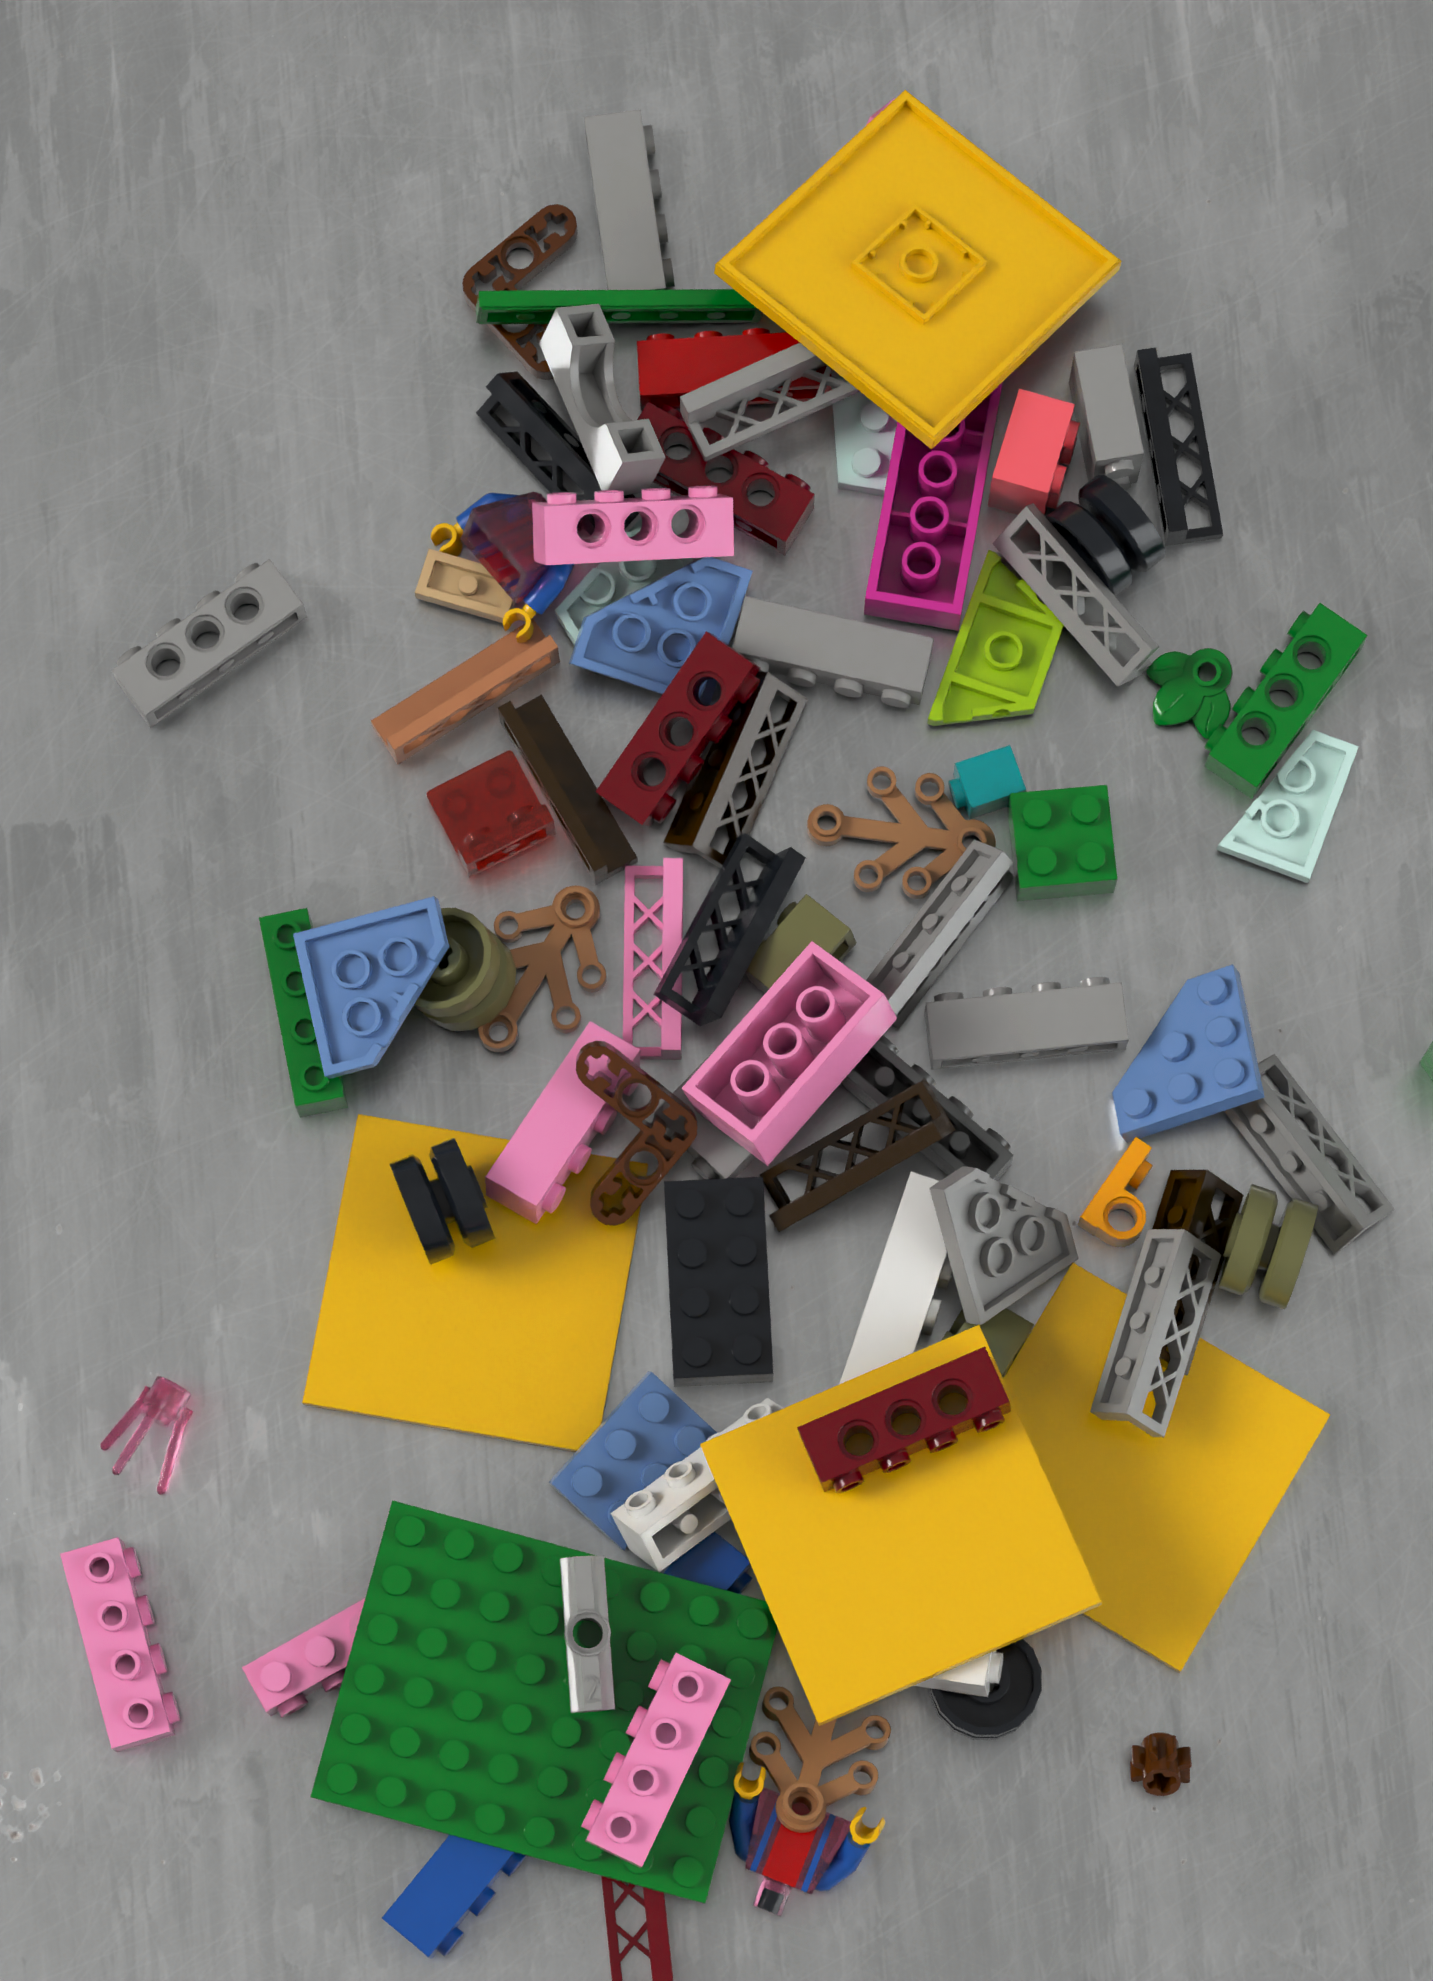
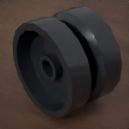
M1096 475L1079 489V504L1064 501L1049 513L1046 518L1116 597L1131 585L1133 579L1132 570L1147 572L1164 558L1166 550L1155 526L1128 492L1106 475Z
M455 1138L430 1148L429 1157L437 1175V1178L429 1181L420 1159L413 1154L390 1163L391 1170L430 1265L454 1255L455 1244L447 1224L456 1222L464 1243L471 1248L495 1239L484 1210L488 1207L474 1171L471 1165H466Z
M1024 1639L996 1650L998 1653H1003L1002 1672L999 1684L994 1683V1688L989 1692L988 1697L930 1688V1698L938 1717L953 1732L972 1740H996L1015 1732L1031 1716L1042 1691V1669L1033 1648Z

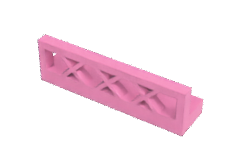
M663 858V866H625L623 1040L633 1045V1029L647 1015L661 1028V1047H637L641 1050L640 1059L681 1060L682 1014L658 997H655L647 1005L633 991L634 981L647 968L661 980L683 940V858ZM635 879H663V896L650 909L635 896ZM636 907L643 916L634 923V910ZM662 907L663 923L655 916ZM648 920L663 934L662 944L649 957L634 944V934ZM634 954L643 962L635 970ZM661 955L662 970L654 963ZM682 973L679 975L672 988V990H674L681 996ZM633 1001L642 1009L635 1018H633ZM661 1002L662 1019L653 1011Z

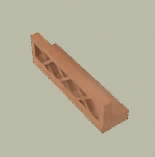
M532 619L534 630L529 640L523 643H518L516 640L518 632L525 626L523 624L371 720L372 727L399 765L560 663L558 646L551 635L545 637L535 620Z

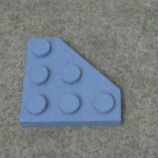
M702 557L585 616L569 664L663 695L706 631L714 634L729 645L753 571L713 557ZM716 679L706 680L699 688V699L705 706L710 705L717 683Z
M435 896L293 934L325 1077L331 1079L377 1067L449 948L439 899Z
M1233 964L1186 981L1112 1092L1119 1132L1127 1143L1133 1141L1135 1137L1140 1139L1265 1097L1240 973Z

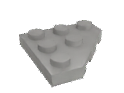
M962 1166L929 1188L966 1323L982 1325L1079 1259L1067 1214L1036 1202L1034 1197L1011 1185L1002 1184L990 1178L988 1173L978 1168Z

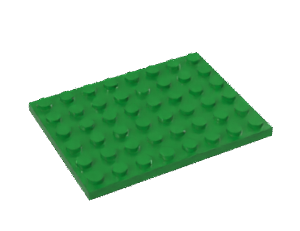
M392 1500L310 1797L705 1904L735 1792V1772L738 1765L743 1762L777 1632V1625L766 1601L604 1558L608 1617L611 1629L610 1644L615 1710L570 1713L560 1558L597 1555ZM584 1620L574 1626L573 1638L579 1646L593 1648L600 1643L602 1632L597 1623ZM678 1653L731 1679L646 1860L643 1866L639 1868L585 1842L590 1831L581 1827L593 1800L596 1799L603 1803L612 1786L611 1783L603 1779L616 1752L626 1756L634 1740V1737L626 1734V1731L638 1706L648 1710L656 1691L649 1688L648 1685L660 1660L662 1659L670 1663L674 1654Z

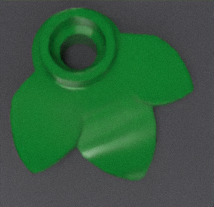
M1212 648L1200 649L1192 655L1172 651L1160 655L1148 667L1147 675L1155 683L1162 686L1153 702V719L1155 724L1160 726L1176 725L1187 722L1192 718L1199 733L1208 740L1220 724L1224 726L1231 711V703L1226 689L1231 683L1233 670L1229 659L1222 652ZM1207 663L1213 664L1216 668V676L1211 681H1203L1199 676L1201 666Z

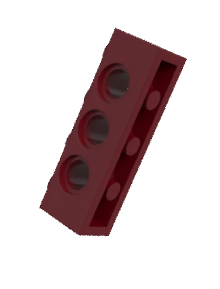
M648 402L637 420H650L666 457L653 483L662 488H670L671 493L677 496L688 495V487L717 486V494L733 497L734 528L786 556L814 509L815 494L810 492V486L795 475L786 474L783 477L768 468L769 464L765 459L747 450L742 454L732 449L705 462L681 412L665 404L659 408ZM704 427L702 429L709 445L724 439L721 434L710 428ZM682 444L688 447L691 452L687 457L675 460L668 457L665 451L672 445ZM716 467L726 468L732 474L729 480L722 483L713 482L706 475L711 469ZM764 490L769 492L774 499L765 506H757L752 504L748 497L754 491Z
M706 631L595 792L643 826L651 827L654 821L661 824L677 802L672 795L682 781L687 784L690 783L701 769L704 759L699 756L710 740L715 744L718 743L730 727L732 720L727 716L737 701L744 704L756 690L760 680L755 675L761 667L714 634ZM716 679L721 686V696L715 704L705 706L699 699V688L706 680ZM688 719L693 726V737L687 744L677 746L671 738V729L677 721ZM660 759L666 769L665 777L658 785L650 786L644 779V767L649 761Z
M982 1347L801 1425L797 1429L823 1491L826 1492L834 1488L836 1493H843L861 1485L864 1482L862 1476L879 1468L882 1469L883 1473H889L911 1462L909 1455L926 1448L929 1449L930 1453H935L958 1442L956 1435L974 1427L977 1433L997 1427L1005 1421L1003 1415L1011 1412V1407L986 1347ZM959 1393L967 1399L968 1404L959 1414H946L939 1408L940 1401L945 1395ZM903 1413H912L921 1420V1424L913 1434L901 1435L892 1428L894 1420ZM864 1433L874 1440L871 1450L860 1456L849 1453L845 1449L848 1439L854 1434Z

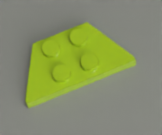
M988 550L932 705L927 721L929 725L939 726L1034 713L1064 625L1046 604H1043L1037 598L1032 588L1023 579L1019 580L1001 562V557L994 551Z

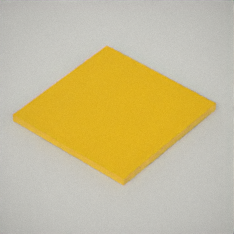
M904 90L715 264L714 274L930 449H933L1120 270L1122 261L908 91Z
M358 1114L302 1401L303 1405L576 1452L603 1422L642 1206L641 1204L624 1223L615 1226L605 1225L593 1215L590 1207L591 1191L617 1158L591 1154L583 1169L578 1174L571 1172L562 1185L566 1188V1191L553 1213L545 1211L538 1223L535 1224L486 1196L485 1176L510 1140ZM455 1138L466 1165H471L487 1203L488 1207L484 1210L495 1239L471 1248L464 1243L456 1222L447 1224L455 1244L454 1255L430 1265L391 1170L390 1163L413 1154L420 1159L429 1181L437 1178V1175L429 1157L430 1148ZM629 1162L630 1168L635 1174L647 1176L649 1168L647 1163ZM622 1172L616 1175V1177L622 1179V1186L612 1196L606 1192L601 1195L604 1199L602 1209L607 1212L612 1207H616L619 1210L624 1208L621 1204V1196L629 1185L635 1193L641 1189L630 1184Z
M1072 1262L1003 1379L1102 1601V1605L1081 1613V1615L1180 1673L1326 1424L1330 1414L1202 1338H1199L1188 1376H1183L1164 1438L1152 1437L1129 1421L1100 1419L1092 1414L1090 1410L1127 1294ZM1161 1365L1163 1372L1167 1370L1165 1367ZM1153 1391L1148 1392L1142 1412L1152 1418L1156 1402Z
M980 1325L700 1444L819 1726L1102 1605L1100 1596ZM982 1347H986L1010 1401L1011 1412L1003 1415L1005 1421L1002 1424L981 1433H977L975 1427L956 1435L958 1442L944 1450L930 1453L929 1449L926 1448L909 1455L911 1462L895 1471L883 1473L882 1469L879 1468L862 1476L864 1482L849 1491L836 1493L834 1488L826 1492L823 1491L797 1427ZM950 1393L941 1399L939 1408L946 1414L956 1415L966 1408L968 1401L959 1393ZM903 1413L894 1420L892 1428L898 1434L910 1435L918 1430L921 1420L912 1413ZM857 1433L848 1439L845 1449L856 1456L864 1455L871 1450L874 1440L867 1434Z

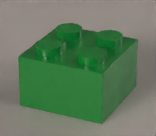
M1107 785L1010 793L1007 812L1017 902L1114 893L1117 883V870Z

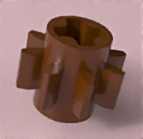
M1153 1733L1143 1739L1141 1746L1133 1745L1131 1747V1781L1139 1782L1143 1780V1787L1146 1793L1166 1796L1176 1792L1181 1783L1190 1782V1767H1192L1190 1747L1179 1748L1176 1736L1167 1733Z

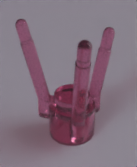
M161 1376L156 1377L151 1388L144 1387L138 1400L100 1444L102 1450H108L142 1412L144 1415L143 1420L112 1468L114 1475H119L154 1422L168 1428L171 1421H174L157 1485V1493L160 1495L165 1494L185 1426L193 1413L192 1410L186 1407L191 1397L190 1392Z

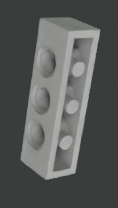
M270 559L262 565L254 563L247 566L236 576L235 584L222 593L219 591L209 593L197 603L196 611L182 621L179 618L169 621L156 633L157 638L144 648L140 646L131 648L117 660L118 666L112 669L116 682L150 728L307 618L304 604ZM243 604H254L259 608L256 616L246 621L235 618L234 613ZM212 631L220 635L218 642L210 648H200L195 645L196 638L203 632ZM175 659L180 662L179 669L173 675L160 676L155 673L158 664L163 660Z

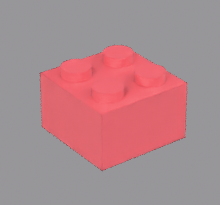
M1019 388L993 472L988 507L1018 515L1027 505L1034 503L1044 516L1047 507L1057 508L1067 467L1060 464L1070 465L1080 422L1072 420L1075 404Z

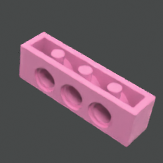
M717 486L688 487V495L671 496L670 488L641 489V497L624 498V491L601 490L594 491V500H576V493L556 492L547 494V502H532L534 561L544 565L734 556L733 497L717 494ZM684 509L688 514L689 524L684 532L676 535L671 526L672 518L678 511ZM638 512L642 518V527L635 536L628 537L624 529L625 520L631 513ZM591 514L595 520V530L590 537L581 539L577 533V524L584 515Z

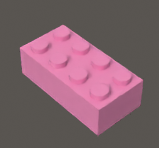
M811 941L686 1082L682 1090L697 1113L768 1166L897 1020V1017L884 993Z

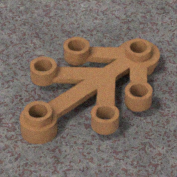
M884 766L876 767L870 771L867 777V789L873 797L882 800L899 823L844 816L838 807L830 804H823L814 808L807 820L808 835L813 842L820 846H833L843 837L896 844L874 861L865 860L856 866L854 870V883L863 892L876 891L881 886L885 877L923 849L945 850L924 868L912 867L904 873L902 889L908 897L913 899L925 897L929 893L931 886L949 873L967 849L962 843L966 836L974 835L979 838L980 842L992 847L996 846L994 833L987 824L975 819H964L944 793V782L940 776L934 773L921 775L916 781L915 795L919 802L924 805H930L948 830L929 828L896 787L894 772ZM886 776L890 780L891 785L885 790H879L872 783L875 777ZM932 782L938 786L939 792L934 796H926L921 792L920 788L924 783ZM828 815L835 819L836 825L830 830H823L817 822L822 816ZM865 869H872L877 873L878 878L875 882L867 884L861 881L859 874ZM916 875L921 876L925 879L926 886L921 890H913L907 883L908 879Z
M577 885L569 886L556 894L550 906L521 913L504 911L496 917L494 921L495 934L505 943L518 941L523 931L553 926L544 942L510 950L516 969L527 967V969L515 986L507 1006L491 1022L478 1027L480 1040L488 1050L504 1052L514 1046L518 1038L516 1023L545 977H547L554 1006L551 1019L555 1029L561 1033H571L579 1027L581 1023L580 1010L572 1002L561 957V952L571 936L581 965L577 970L579 986L584 991L591 993L597 992L605 986L607 979L606 970L598 962L590 930L599 919L600 905L595 894L588 888ZM572 904H580L585 908V913L580 918H571L566 913L568 907ZM514 920L518 924V928L513 934L507 935L500 931L499 928L503 921ZM588 969H596L600 972L601 978L595 984H588L582 978L584 972ZM571 1010L575 1014V1020L569 1025L560 1024L557 1020V1015L560 1011ZM495 1026H504L508 1030V1035L502 1041H495L489 1036L491 1029Z
M772 1687L765 1693L762 1711L768 1719L778 1721L802 1761L803 1765L799 1779H796L781 1756L780 1740L771 1732H760L752 1738L749 1756L756 1765L766 1768L780 1792L776 1801V1814L779 1821L791 1831L799 1833L810 1832L819 1827L823 1822L827 1806L852 1793L861 1796L870 1794L878 1780L877 1768L871 1762L864 1760L853 1763L849 1768L848 1774L818 1786L822 1770L864 1748L870 1750L883 1748L888 1742L891 1727L885 1718L872 1715L867 1717L860 1727L831 1741L837 1719L821 1726L818 1725L815 1719L810 1735L793 1706L794 1698L791 1692L784 1687ZM780 1698L786 1703L787 1707L783 1710H776L772 1708L769 1700ZM877 1727L883 1732V1737L878 1739L871 1738L867 1734L866 1729ZM760 1743H767L773 1748L774 1752L770 1755H763L757 1751L756 1746ZM857 1772H864L869 1775L871 1782L860 1784L854 1779L853 1775ZM803 1803L809 1808L810 1812L807 1815H798L793 1811L792 1805Z

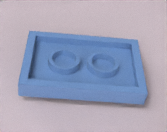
M648 1371L549 1483L621 1550H625L628 1546L611 1513L624 1504L630 1495L646 1488L665 1474L671 1465L684 1460L699 1449L701 1443L706 1442L709 1437L717 1432L654 1373Z

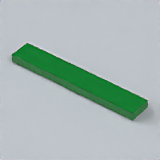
M734 289L479 291L476 303V323L549 324L556 308L591 304L600 305L608 324L759 323L763 316V313Z

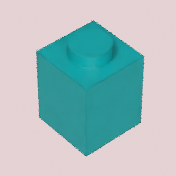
M1010 745L955 763L954 779L948 781L956 808L964 806L969 820L1006 808L1010 793L1026 792L1024 781Z

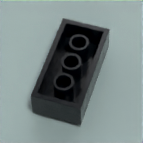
M763 1177L664 1181L674 1387L773 1382Z

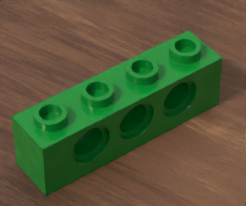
M1321 603L1317 605L1311 615L1302 611L1287 633L1293 640L1283 653L1277 648L1271 653L1260 670V673L1265 676L1256 690L1249 686L1244 690L1232 708L1238 715L1228 728L1220 724L1204 746L1210 752L1205 767L1250 799L1254 798L1359 654L1368 636ZM1303 652H1312L1320 658L1322 666L1316 669H1307L1299 663L1297 655ZM1274 690H1285L1292 695L1294 704L1289 707H1279L1272 702L1269 694ZM1249 727L1258 728L1264 732L1267 741L1261 745H1251L1244 740L1242 731Z
M303 908L259 917L297 1112L301 1118L348 1108L342 1076L331 1079L324 1076L293 937L294 933L313 929L308 909Z

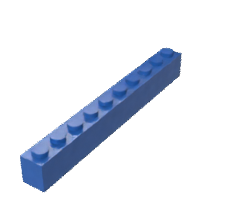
M715 1531L672 1562L663 1573L741 1594L753 1579L746 1573L751 1567L749 1559ZM449 1835L384 1914L382 1919L430 1959L437 1952L445 1957L464 1934L458 1928L470 1911L476 1917L479 1916L496 1895V1892L490 1888L502 1872L510 1877L527 1856Z

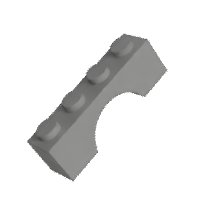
M599 304L556 308L539 345L601 490H622L624 495L641 493V489L651 487L666 457L650 420H631L619 402L613 376L615 339Z

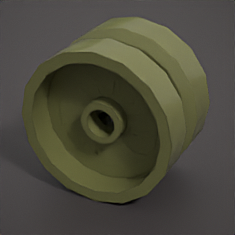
M441 908L449 948L415 1002L414 1007L421 1011L435 1025L448 1030H474L491 1022L507 1006L515 989L516 965L510 949L473 914L458 908Z
M1251 1184L1241 1213H1237L1226 1243L1223 1254L1226 1260L1218 1288L1242 1296L1250 1289L1257 1269H1262L1264 1272L1258 1292L1260 1301L1285 1310L1307 1251L1318 1212V1205L1294 1198L1287 1203L1280 1223L1276 1225L1272 1223L1278 1204L1276 1192Z

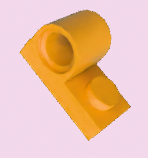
M1134 1138L1080 1216L1077 1224L1079 1227L1113 1247L1129 1246L1140 1237L1146 1223V1211L1143 1203L1126 1191V1188L1130 1185L1137 1190L1148 1175L1153 1165L1147 1162L1146 1159L1149 1157L1152 1147L1139 1138ZM1117 1209L1128 1211L1133 1216L1134 1227L1128 1231L1115 1230L1108 1221V1215Z

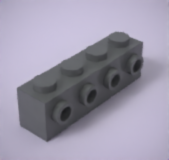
M882 1036L840 1083L872 1110L916 1083L926 1079L955 1131L920 1152L946 1175H950L962 1166L978 1168L988 1173L990 1178L998 1181L1011 1166L1013 1154L1008 1151L1011 1148L1009 1143L993 1129L988 1128L985 1131L971 1119L973 1113L954 1096L948 1099L934 1087L936 1084L935 1080L924 1069L916 1064L910 1067L896 1054L899 1050L885 1036ZM919 1095L905 1101L900 1122L922 1127L933 1120ZM894 1108L881 1116L892 1119ZM898 1130V1133L902 1137L909 1134Z

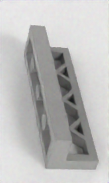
M798 343L680 396V412L706 462L860 391L849 382L830 377L832 368L801 343ZM827 366L824 374L816 372V370ZM800 377H806L820 382V386L815 398L802 402L787 396L791 382ZM826 385L835 388L824 393ZM783 386L780 394L773 392V390ZM757 397L777 403L772 417L762 422L743 416L748 401ZM783 405L791 407V409L780 413ZM739 406L737 414L728 411ZM715 416L733 422L729 436L709 445L699 423ZM739 425L749 427L740 432H737Z
M1035 504L1027 505L992 544L1117 687L1141 676L1152 664L1148 658L1159 646Z
M974 839L866 979L867 982L884 993L892 1007L897 1020L891 1026L897 1029L901 1027L1015 878L1008 870L1013 861L1004 851Z
M1273 1054L1258 1063L1265 1097L1225 1110L1224 1112L1291 1199L1297 1198L1318 1205L1314 1229L1335 1254L1345 1248L1366 1229L1387 1217L1395 1209L1281 1061ZM1267 1072L1278 1086L1280 1093L1273 1091L1261 1075ZM1295 1115L1305 1121L1310 1132L1300 1127L1295 1120ZM1325 1154L1335 1160L1339 1165L1340 1171L1331 1167L1325 1159ZM1355 1193L1363 1196L1373 1209V1212L1368 1214L1355 1198Z
M1185 1229L1147 1230L1090 1410L1092 1414L1102 1420L1129 1421L1152 1437H1165L1221 1257L1220 1253ZM1192 1253L1201 1259L1196 1279L1191 1280L1188 1268ZM1182 1299L1185 1314L1182 1324L1177 1326L1174 1309L1177 1300ZM1167 1344L1171 1359L1167 1370L1163 1372L1159 1357L1162 1347ZM1153 1391L1156 1402L1152 1418L1142 1412L1148 1392Z

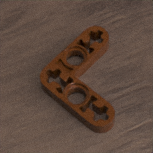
M559 204L546 206L473 265L464 275L462 282L464 298L472 310L476 313L478 295H475V282L480 279L486 284L497 276L495 264H499L504 276L509 278L510 281L507 283L504 276L501 275L492 283L493 291L520 290L565 253L575 243L578 234L576 217L573 212L566 206ZM552 220L553 223L560 224L564 221L565 235L560 236L556 232L550 234L543 240L544 249L547 251L542 253L536 240L540 241L547 235V222ZM531 234H534L535 237H536V240H534L532 237H530V235H531ZM518 247L527 248L534 255L533 262L524 269L513 268L506 260L511 250ZM486 324L532 375L543 380L554 379L546 360L537 363L538 352L530 342L536 331L540 330L541 332L536 334L537 343L539 344L548 324H528L524 330L517 333L508 332L502 324Z
M593 1041L584 1045L577 1055L576 1072L578 1078L587 1088L640 1129L639 1133L591 1191L590 1207L595 1218L605 1225L615 1226L624 1223L633 1215L690 1147L697 1136L698 1124L695 1113L687 1104L623 1053L605 1041ZM603 1054L608 1056L607 1068L617 1077L622 1068L628 1071L619 1079L614 1092L606 1089L612 1085V1079L606 1074L598 1071L592 1076L588 1073L589 1062L587 1058L590 1055L595 1059L600 1058ZM641 1083L647 1086L651 1092L649 1103L641 1108L628 1106L622 1098V1093L628 1085ZM660 1099H663L667 1103L662 1106V1113L672 1120L678 1119L680 1115L686 1118L684 1129L687 1133L681 1135L675 1132L669 1137L665 1134L667 1130L666 1123L655 1114L652 1123L645 1119L655 1112ZM648 1151L657 1158L658 1167L651 1175L639 1176L631 1170L629 1162L637 1152ZM622 1172L630 1184L641 1189L635 1193L629 1185L621 1196V1204L624 1208L619 1210L616 1207H612L607 1212L602 1209L604 1199L601 1195L606 1192L612 1196L622 1186V1179L616 1177V1175Z

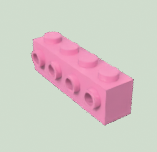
M591 1021L485 1176L486 1196L535 1224L538 1223L545 1211L553 1213L558 1207L566 1191V1188L562 1185L571 1172L578 1174L583 1169L592 1152V1148L588 1146L597 1133L604 1135L609 1130L618 1112L587 1088L578 1078L576 1058L580 1049L589 1042L605 1041L640 1067L641 1050ZM603 1054L600 1058L595 1059L590 1055L587 1058L589 1062L588 1073L592 1076L598 1071L606 1074L612 1079V1085L606 1089L614 1092L617 1082L628 1071L622 1068L617 1077L607 1068L608 1056ZM639 1083L628 1085L622 1095L630 1096Z
M119 1537L61 1553L60 1556L111 1749L119 1752L174 1736L175 1732L172 1723L180 1721V1715L173 1692L164 1694L159 1674L166 1673L167 1666L160 1643L151 1645L146 1626L154 1624V1617L147 1595L139 1597L134 1577L141 1576L142 1574L135 1548H125L124 1542Z
M365 1598L242 1667L263 1708L270 1716L279 1712L282 1718L307 1705L308 1701L305 1697L323 1687L327 1693L341 1686Z
M678 1653L674 1654L670 1663L662 1659L660 1660L648 1685L649 1688L656 1691L648 1710L638 1706L626 1731V1734L634 1737V1740L626 1756L616 1752L603 1779L611 1783L612 1786L603 1803L596 1799L593 1800L581 1827L590 1831L585 1842L639 1868L643 1866L731 1679Z

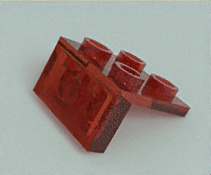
M510 750L427 792V799L469 878L556 835L554 820L547 806L540 804L519 762Z

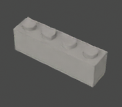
M641 110L584 117L607 290H666V288L675 287L671 258L662 259L660 243L668 242L665 214H655L653 200L655 198H662L658 169L649 170L647 154L655 153L652 125L643 126Z
M745 596L732 648L761 667L760 672L787 676L786 680L795 685L813 687L815 682L834 686L833 690L844 696L861 697L862 693L880 696L881 701L887 705L907 708L910 703L920 705L932 655L934 638Z
M1094 977L1080 981V987L1061 988L1059 982H1045L1033 985L1031 987L1032 992L1012 994V988L997 987L984 990L983 997L964 998L961 992L938 994L934 996V1002H926L924 1012L931 1070L1125 1050L1129 1037L1122 982L1110 983L1107 977Z

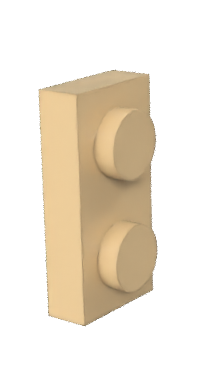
M429 549L415 590V597L503 623L505 613L513 609L520 585L506 592L502 587L521 579V575L517 574L498 583L481 563Z

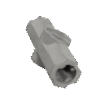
M604 1555L560 1558L570 1713L615 1710L610 1644L611 1629L608 1617ZM590 1620L597 1623L600 1627L602 1638L597 1646L583 1648L574 1641L573 1628L580 1621Z

